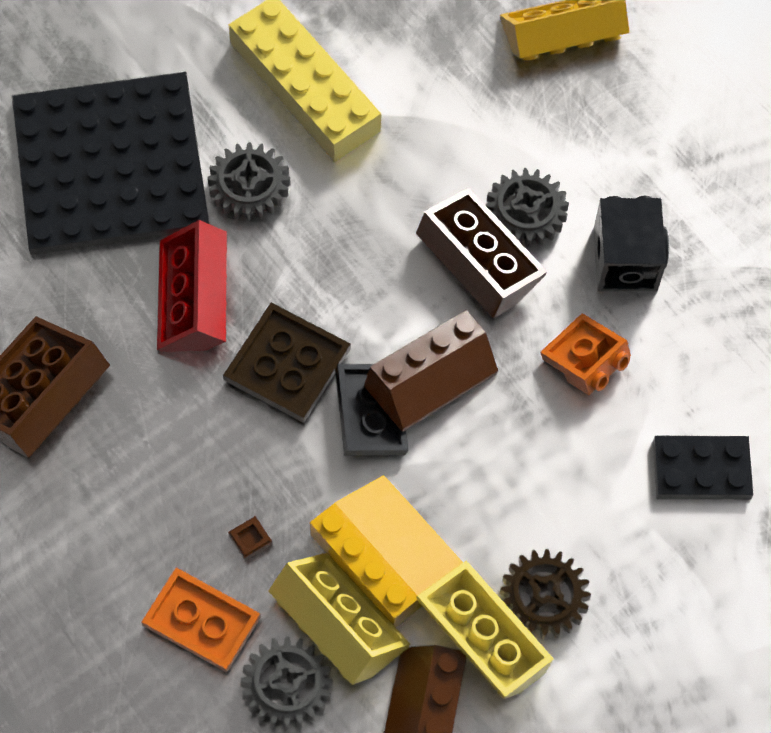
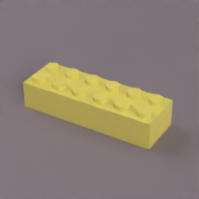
M266 0L228 24L230 44L334 163L381 132V112L280 0Z

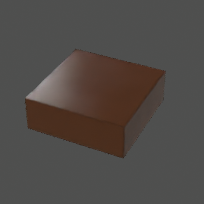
M256 516L228 532L230 539L245 561L273 545L271 538Z

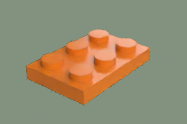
M176 567L142 620V625L227 673L260 620L261 614Z

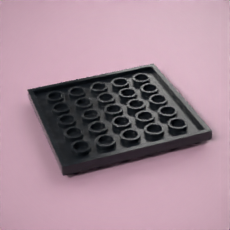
M186 72L12 95L30 255L171 235L198 220L209 224Z

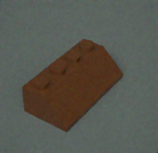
M469 188L428 209L422 216L416 235L493 319L516 306L547 274V271Z
M465 310L370 366L364 387L403 432L498 373V368L486 332L471 314Z
M438 645L408 647L400 654L384 733L453 732L467 658L461 650Z

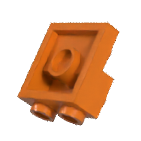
M583 313L540 352L542 360L564 373L568 383L587 395H590L595 390L602 391L609 382V376L616 370L623 371L628 366L631 357L626 339Z

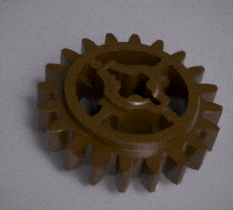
M545 549L542 558L538 556L535 550H532L530 561L525 556L520 555L518 560L519 566L513 563L509 565L508 570L511 575L504 574L502 582L507 586H503L500 589V595L508 597L503 600L506 606L511 608V611L524 626L527 625L529 627L528 630L532 635L535 630H539L542 640H545L548 631H552L556 639L559 638L560 628H563L567 633H571L573 628L571 621L578 625L581 624L583 618L579 613L587 614L589 606L584 602L589 601L591 597L590 592L583 591L588 587L589 580H579L584 569L577 568L572 570L573 558L563 563L561 561L562 552L559 551L555 558H551L549 549ZM538 572L552 573L551 575L540 576L538 574L532 576V574ZM563 582L567 584L570 590V604L563 600L564 595L560 589ZM521 584L527 588L526 593L530 597V603L527 606L523 604L520 598L519 586ZM549 591L551 595H546L544 598L539 595L540 592L545 593ZM542 612H551L553 614H555L556 612L559 613L554 616L538 615Z

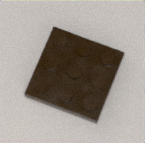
M271 302L223 374V379L304 423L334 377L337 364H342L351 350V343Z

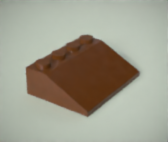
M35 316L0 355V441L3 444L29 458L94 383L100 379L110 364L93 341Z

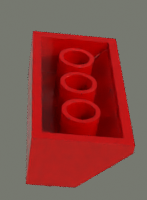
M198 220L160 240L158 351H207L226 342V231Z

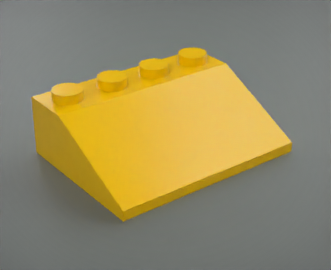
M384 475L338 500L310 522V535L396 628L422 607L416 599L420 593L463 563Z

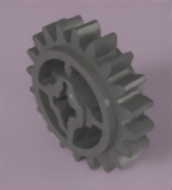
M248 142L245 150H242L241 146L236 144L235 153H232L227 148L224 149L225 158L215 157L217 166H210L211 176L207 177L208 186H210V197H215V206L223 205L225 215L234 210L235 219H238L242 213H245L247 221L251 220L253 213H256L260 220L263 219L264 210L273 215V204L282 207V197L289 196L288 187L291 186L290 176H288L289 167L284 165L283 156L275 158V149L273 148L264 153V145L262 143L256 150L253 149L251 142ZM251 175L250 187H247V181H249V176ZM229 189H233V192H237L240 196L232 193Z
M524 168L522 175L519 176L513 169L511 171V179L502 174L500 184L493 182L492 192L487 194L488 203H486V207L519 242L523 239L526 246L530 247L532 239H535L541 246L543 245L544 236L549 240H553L555 231L561 233L563 223L567 221L569 202L565 201L567 193L566 191H559V181L550 184L551 174L540 178L539 169L533 175H529L528 169ZM515 194L516 197L511 200L510 205L504 207L503 203L505 200ZM550 208V214L540 221L539 216L543 214L544 209Z
M286 636L283 646H280L277 640L273 638L271 649L260 644V656L250 653L249 661L252 665L243 666L242 673L248 677L241 678L240 686L249 688L242 693V699H252L248 706L249 712L260 709L258 715L259 722L269 716L271 717V728L276 726L278 720L283 721L285 730H288L291 720L295 721L298 728H302L303 717L314 722V710L321 713L324 712L325 705L322 701H330L332 693L326 689L333 686V679L325 678L331 673V666H321L325 656L323 654L316 657L313 656L315 645H311L304 650L303 639L300 638L296 645L292 646L289 636ZM288 661L299 663L303 667H295ZM274 664L275 673L268 677L267 682L260 684L259 680L266 668ZM282 679H287L288 683H292V686L287 687L285 683H281ZM313 682L314 689L312 693L300 703V691L305 689L306 684ZM270 699H280L286 706L276 704Z

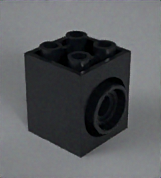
M609 196L607 198H600L593 227L597 291H658L669 258V236L667 227L663 226L661 198H652L650 196H639L637 198Z

